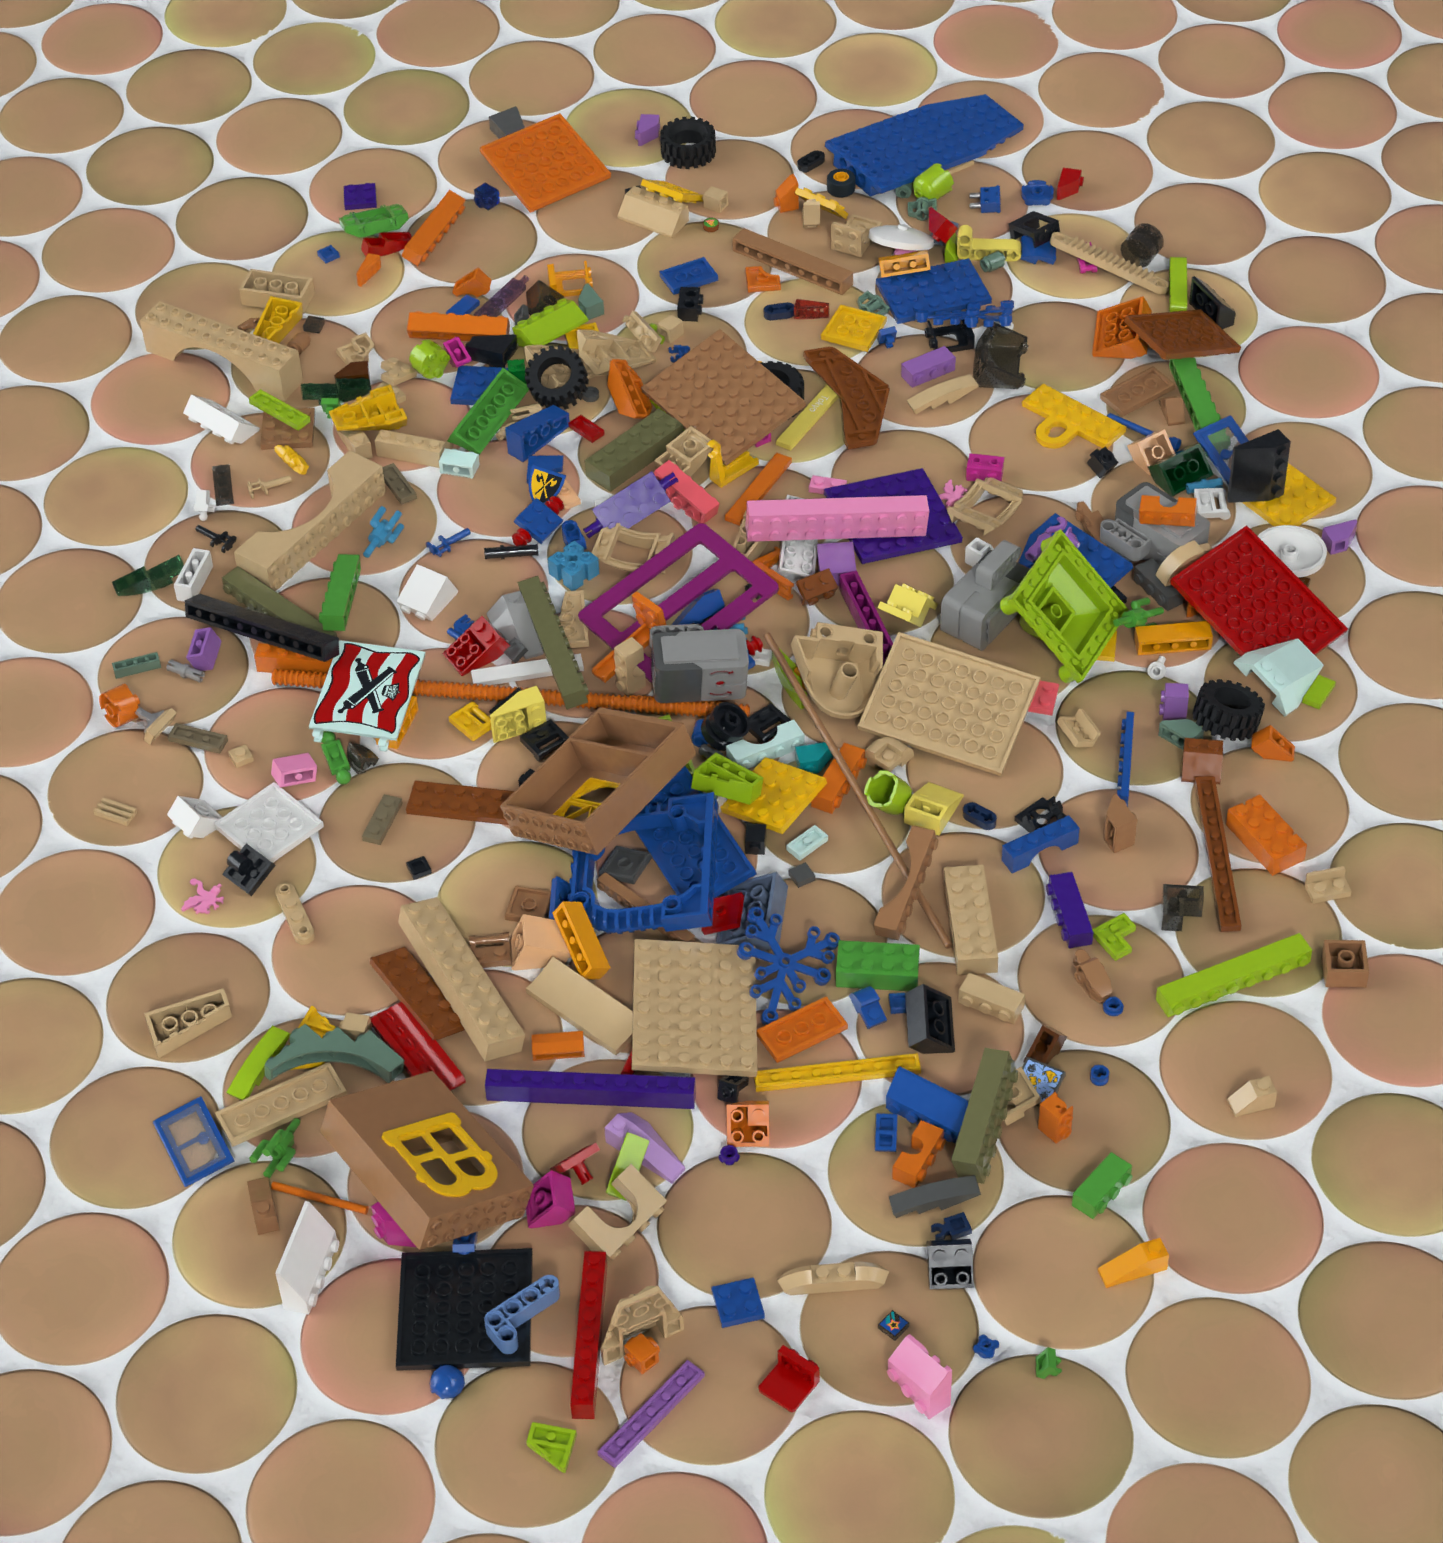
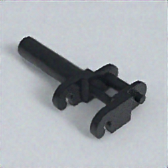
M197 525L195 528L197 532L212 539L210 542L211 547H214V544L217 546L222 542L225 543L221 549L223 553L229 551L237 539L236 536H229L227 531L220 535L200 525Z

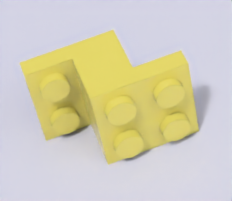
M895 584L887 603L880 601L878 608L921 627L929 608L936 610L938 603L933 601L934 597L927 593L916 590L906 584H902V586Z

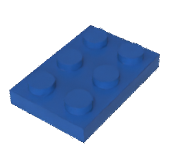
M705 257L660 271L661 279L673 295L680 293V287H700L718 281L717 273Z

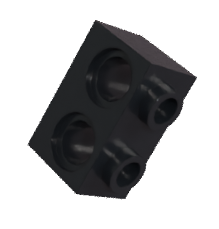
M680 287L677 315L682 321L698 322V316L702 315V305L700 304H703L704 296L700 293V287Z

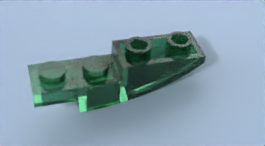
M335 378V384L308 383L301 384L300 388L302 400H318L319 405H321L322 398H339L340 403L354 400L359 396H365L372 390L370 380L364 378Z
M177 555L149 570H146L143 566L113 581L112 584L118 596L151 592L172 584L171 578L180 574L184 563L180 555Z

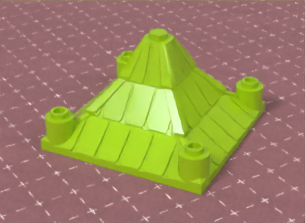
M1060 529L1055 531L1053 536L1041 542V555L1037 558L1014 593L1001 599L1000 608L1006 615L1018 612L1022 616L1020 619L1022 629L1043 641L1054 652L1055 656L1064 664L1059 668V677L1064 683L1073 681L1079 683L1083 681L1119 627H1116L1113 621L1122 618V614L1129 611V609Z

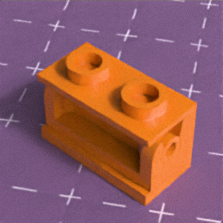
M1054 1092L1040 1103L1038 1129L1056 1144L1062 1139L1068 1138L1072 1132L1073 1106L1067 1109L1066 1103Z

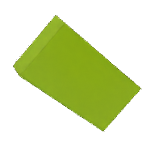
M1318 675L1304 695L1302 703L1320 709L1335 687L1336 681Z

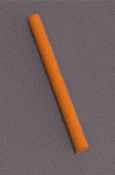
M273 1181L271 1184L272 1190L366 1215L369 1207L283 1183Z

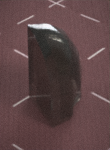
M348 743V762L357 774L365 773V769L371 765H376L379 758L370 749L357 743Z

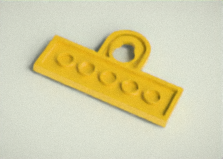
M1045 384L1039 386L1022 401L1023 407L1046 418L1036 428V440L1046 448H1061L1077 435L1101 448H1108L1126 432V426ZM1053 427H1062L1066 430L1058 437L1048 436Z

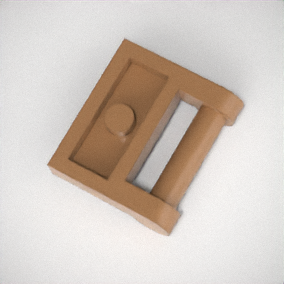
M509 932L495 936H469L470 949L482 968L511 965ZM504 943V945L476 948V945Z

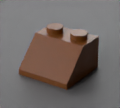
M1185 738L1181 782L1195 783V777L1215 776L1216 784L1220 785L1223 741Z

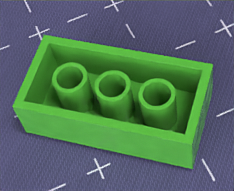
M839 940L836 987L863 989L871 986L877 990L910 991L918 987L920 945Z

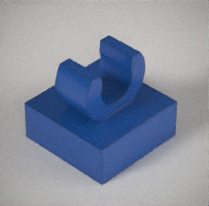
M895 326L879 330L877 336L879 344L885 343L886 348L893 347L897 334Z

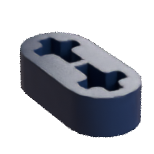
M789 302L771 304L764 307V318L769 321L788 319L795 315V306Z
M974 802L964 805L963 817L966 821L984 830H992L996 827L997 816L994 812Z

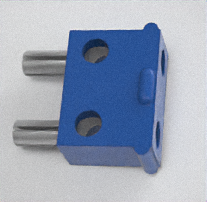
M999 185L995 187H980L979 193H970V199L980 198L979 203H970V209L981 208V213L1001 212Z

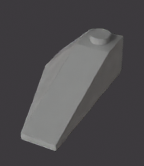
M517 591L502 595L487 612L490 623L502 634L505 640L510 642L515 637L528 650L523 656L525 659L543 655L542 647L521 592Z

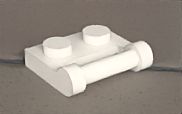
M1224 488L1194 489V498H1197V513L1205 518L1229 519L1231 514L1225 499L1226 490ZM1214 497L1218 498L1220 509H1216Z

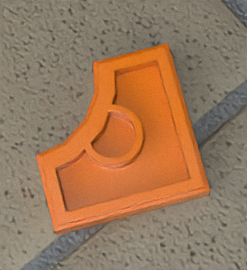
M762 266L745 267L748 292L781 290L779 275L765 272Z

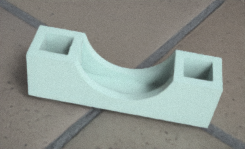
M791 720L778 725L776 736L767 743L753 744L742 739L727 745L726 757L746 769L757 766L765 757L775 759L795 751L797 746H804L805 734L795 720Z

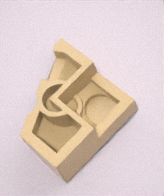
M365 332L351 338V343L337 348L336 353L348 365L351 362L363 361L375 344Z

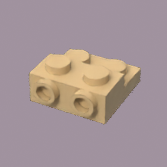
M1022 1067L1016 1069L1018 1070V1080L1013 1084L1012 1100L1008 1101L1007 1117L1003 1120L1006 1126L1024 1117V1111L1042 1102L1041 1097Z

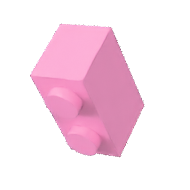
M309 753L273 759L271 775L280 788L316 781L317 765Z

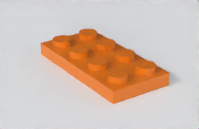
M826 996L757 1029V1037L776 1063H779L847 1030L848 1024Z

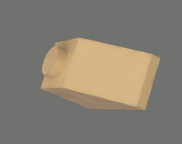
M1266 1076L1248 1081L1232 1094L1227 1101L1234 1116L1238 1117L1275 1107L1277 1091L1270 1077Z

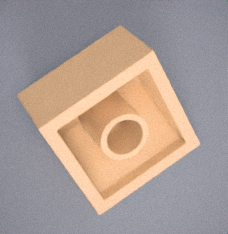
M1165 429L1154 432L1127 445L1133 461L1148 475H1151L1149 466L1175 453Z

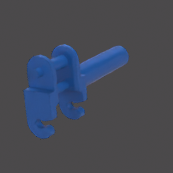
M674 345L673 350L669 347V353H678L675 359L673 356L670 357L671 362L674 363L690 351V347Z
M466 528L447 539L440 535L438 539L442 542L441 545L436 547L430 542H426V547L429 548L433 555L436 554L441 557L442 553L446 551L451 552V546L449 545L470 535L471 532Z

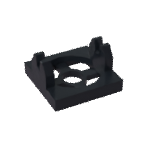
M1054 796L1049 800L1042 797L1017 814L1015 822L1031 833L1050 824V819L1053 817L1059 820L1066 817V815L1063 813L1061 801L1056 802ZM1045 809L1048 810L1049 813H1047L1046 815L1038 814L1036 810ZM1044 818L1048 822L1046 824H1039L1037 820Z

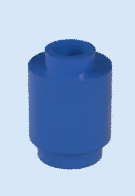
M704 719L695 722L692 732V743L697 747L708 744L701 732V725Z

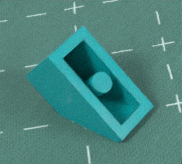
M825 742L795 747L797 768L813 774H818L833 757Z

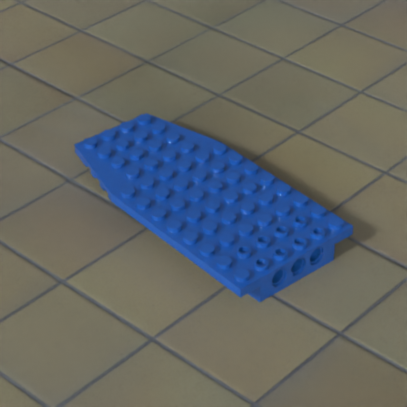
M984 94L923 105L825 141V147L834 154L833 165L837 169L841 168L852 171L856 177V185L871 197L914 182L918 175L935 163L941 164V168L947 170L984 156L989 149L993 150L996 148L998 143H1004L1007 137L1011 138L1022 131L1024 124Z

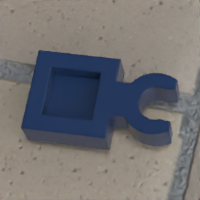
M964 1212L944 1218V1224L935 1223L931 1226L932 1233L936 1231L941 1232L935 1235V1240H944L946 1236H950L951 1240L972 1234V1228Z

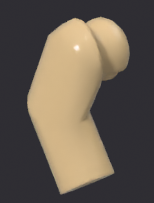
M516 422L503 426L496 434V438L502 441L506 437L505 427Z

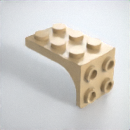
M854 214L850 216L846 224L833 222L831 224V249L862 257L872 242L868 237L869 230L873 227L882 226V222Z

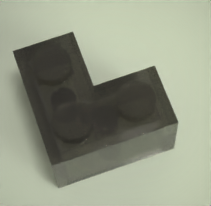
M1163 884L1161 930L1182 931L1183 916L1202 917L1204 886Z

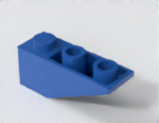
M712 589L701 594L684 609L671 625L700 624L705 621V618L714 616L725 607L720 589Z

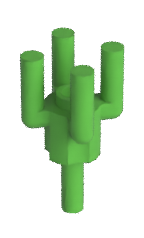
M1148 597L1131 602L1132 610L1124 612L1122 618L1115 619L1113 624L1116 627L1124 625L1127 628L1157 625L1154 622L1146 625L1145 623L1148 618L1163 614L1164 609L1158 607L1145 611L1141 606L1150 604V599Z
M294 1118L286 1130L279 1129L270 1141L262 1140L249 1157L252 1163H256L262 1154L273 1157V1160L263 1172L265 1177L270 1178L276 1169L281 1172L284 1171L296 1154V1150L292 1146L294 1144L293 1133L301 1123L298 1118Z

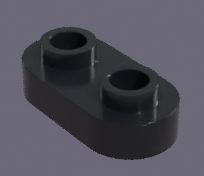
M816 150L800 158L797 161L798 170L807 173L825 162L824 152Z

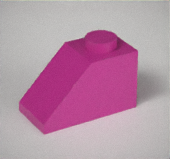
M459 337L443 343L444 350L450 356L449 362L452 367L457 368L472 361Z

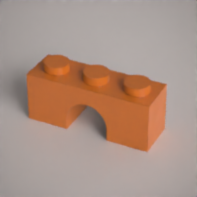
M1141 496L1139 509L1140 524L1195 527L1197 498L1178 497L1176 505L1164 507L1160 504V496Z
M921 1120L913 1132L911 1148L918 1150L919 1153L908 1154L902 1151L893 1165L892 1179L912 1188L917 1187L919 1182H923L928 1167H932L936 1160L938 1150L942 1151L946 1142V1139H944V1129Z

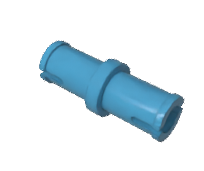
M1220 477L1186 483V486H1188L1186 487V492L1191 494L1194 493V489L1223 488L1221 486L1223 485V480Z

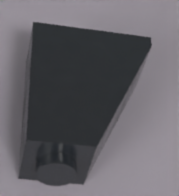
M517 335L473 336L466 343L465 349L472 361L506 365L507 361L511 359L518 349Z

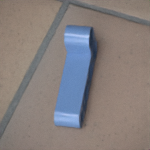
M554 1275L543 1276L485 1315L486 1333L502 1353L512 1354L518 1349V1336L515 1328L559 1300L560 1288L557 1277Z

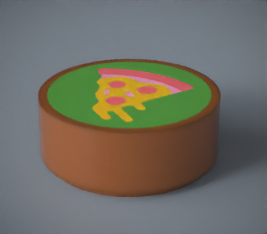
M707 218L703 221V229L707 232H715L719 229V221L716 218Z

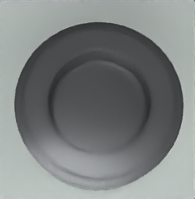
M587 387L586 393L582 392L583 400L586 402L597 401L599 399V390L596 387Z

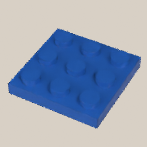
M459 366L450 398L451 404L474 405L502 368Z

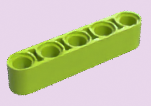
M1170 257L1169 312L1187 311V257Z

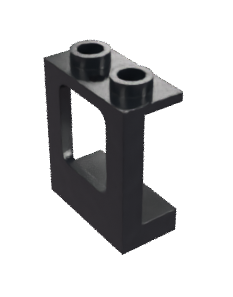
M1035 211L1009 223L1012 239L1016 240L1024 235L1033 238L1035 248L1050 241L1052 233L1060 232L1059 220ZM1039 220L1049 223L1039 228Z
M965 319L960 320L958 325L932 328L930 320L927 321L925 336L929 338L930 349H938L937 336L950 334L955 335L958 341V345L946 347L950 352L974 349L975 335L972 328L966 327Z

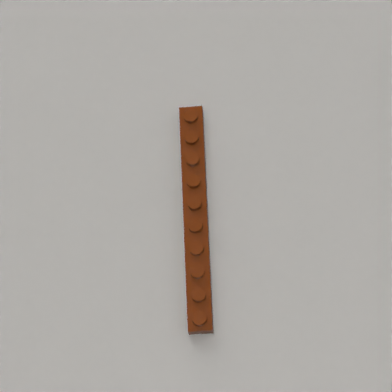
M1215 776L1195 777V787L1220 931H1241L1242 925Z

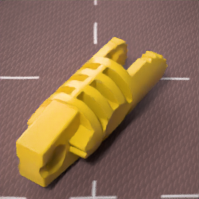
M277 445L274 447L276 454L291 469L302 475L307 473L309 465L294 449L288 445L284 447Z

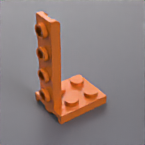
M636 591L631 596L633 607L636 611V619L641 626L625 640L631 637L643 646L644 650L649 645L650 629L654 626L666 625L663 609ZM614 650L592 669V674L604 683L616 674Z

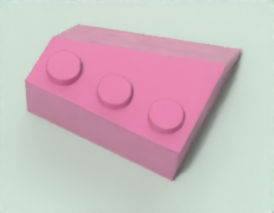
M910 1334L907 1335L888 1359L887 1374L893 1382L896 1381L899 1384L903 1394L913 1400L916 1409L921 1414L924 1413L928 1419H931L951 1405L952 1369L948 1365L943 1368L940 1365V1359L936 1355L930 1357L924 1345Z

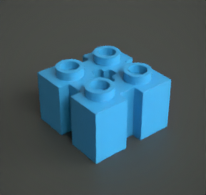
M576 541L565 546L564 552H556L547 558L549 574L558 581L563 579V585L571 591H575L584 585L583 580L587 579L590 581L600 574L598 557L589 551L584 552V547Z

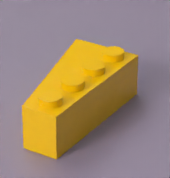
M270 296L253 334L280 343L302 319V303Z

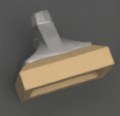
M139 707L135 714L140 718L137 724L145 726L144 741L150 745L173 722L177 712L170 708L151 714Z

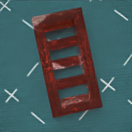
M796 299L794 319L829 318V303Z

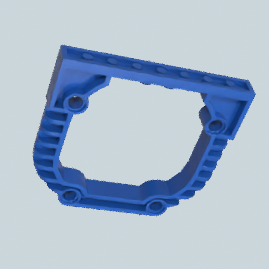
M715 793L668 798V804L657 803L654 806L647 804L619 833L623 834L636 830L672 826L677 832L691 829L704 836V846H701L703 861H700L701 883L693 884L680 896L669 895L665 897L660 904L624 909H606L599 905L593 892L595 861L602 857L605 848L598 855L572 850L574 863H571L572 878L569 880L571 893L568 894V902H582L592 927L597 931H604L607 934H623V932L627 931L634 933L635 930L646 931V929L651 928L657 930L658 927H664L665 932L712 926L719 809Z

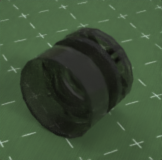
M1141 223L1133 229L1121 244V254L1125 261L1130 260L1131 264L1135 262L1137 267L1140 265L1142 268L1146 267L1164 245L1163 235L1155 226Z

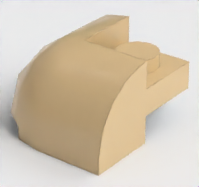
M891 737L880 738L865 749V758H867L868 765L874 769L879 766L889 772L898 765L904 766L914 757L913 749Z

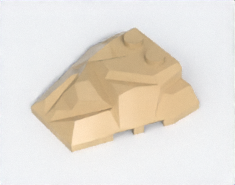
M647 1286L638 1294H631L629 1297L619 1300L601 1347V1357L604 1366L624 1357L623 1340L656 1325L664 1339L684 1330L682 1314L659 1286Z

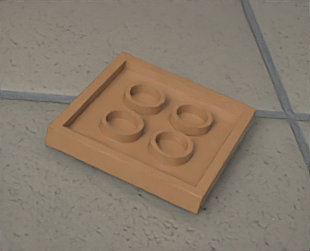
M315 408L297 409L310 416L311 421L299 431L263 411L261 450L275 449L274 447L277 445L283 447L288 445L291 448L313 447Z

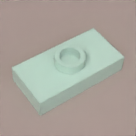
M814 825L787 844L786 850L801 861L826 843L828 835Z

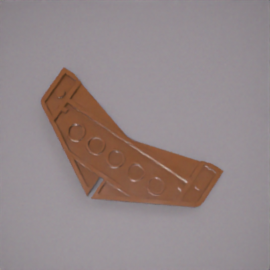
M834 347L805 350L803 353L805 361L841 399L844 440L847 450L877 444L890 391L889 385Z

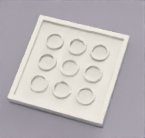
M275 782L214 823L215 829L240 850L247 843L272 863L324 827L323 821L284 789L280 788Z

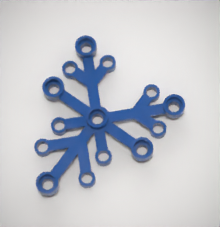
M977 301L968 302L966 312L961 310H953L951 312L935 311V315H929L928 310L915 311V318L920 323L927 322V319L933 318V325H943V321L949 319L951 325H958L960 320L965 319V324L968 328L977 327L978 318L985 319L983 320L984 327L994 326V321L1001 323V326H1010L1014 301H1001L1000 307L988 305L986 310L979 311L981 304ZM999 312H1002V314H1000V315H998V316L984 315V314H988V313H999Z
M752 907L747 913V920L753 925H749L746 928L745 935L748 938H756L768 942L775 955L756 949L749 942H743L739 945L737 955L743 960L755 957L773 963L767 967L760 966L756 969L754 976L757 980H764L766 976L778 971L776 978L762 985L755 984L749 991L751 997L759 998L761 994L773 989L768 1009L764 1010L761 1015V1022L767 1025L778 1020L776 1009L781 992L787 1000L788 1008L791 1011L799 1010L801 1007V1000L794 997L785 982L786 974L796 993H802L806 988V983L798 978L795 971L812 976L815 983L820 986H824L829 982L831 973L828 969H815L797 962L810 956L821 960L825 964H831L835 955L830 950H835L838 947L840 937L836 933L830 932L822 941L815 944L816 939L820 935V929L812 926L807 932L808 939L805 949L792 955L783 953L775 939L777 928L782 922L781 915L777 913L772 914L769 919L770 926L768 927L763 919V910L759 907ZM753 912H757L760 916H755ZM773 918L778 919L779 922L775 923ZM749 929L754 930L755 934H751ZM811 931H815L817 935H812ZM830 937L834 938L836 942H832ZM744 947L749 948L750 951H745ZM825 955H829L831 960L826 959ZM782 960H786L788 964H784ZM758 971H762L764 976L759 975ZM820 973H824L826 977H822ZM796 984L802 985L803 988L799 989ZM753 989H757L759 994L754 993ZM792 1002H796L798 1006L794 1007ZM767 1014H772L774 1018H769Z

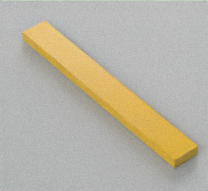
M918 1053L760 1070L757 1071V1077H754L756 1092L889 1078L895 1076L899 1066L914 1074H921V1066Z

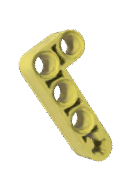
M962 225L958 228L957 256L960 259L982 260L983 257L996 251L1003 253L1006 261H1017L1021 258V243L1018 240L972 238L973 230L970 226Z

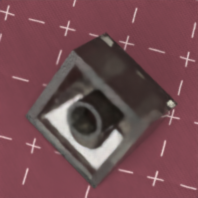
M538 280L526 291L529 315L544 311L545 307L557 304V301L563 299L564 296Z

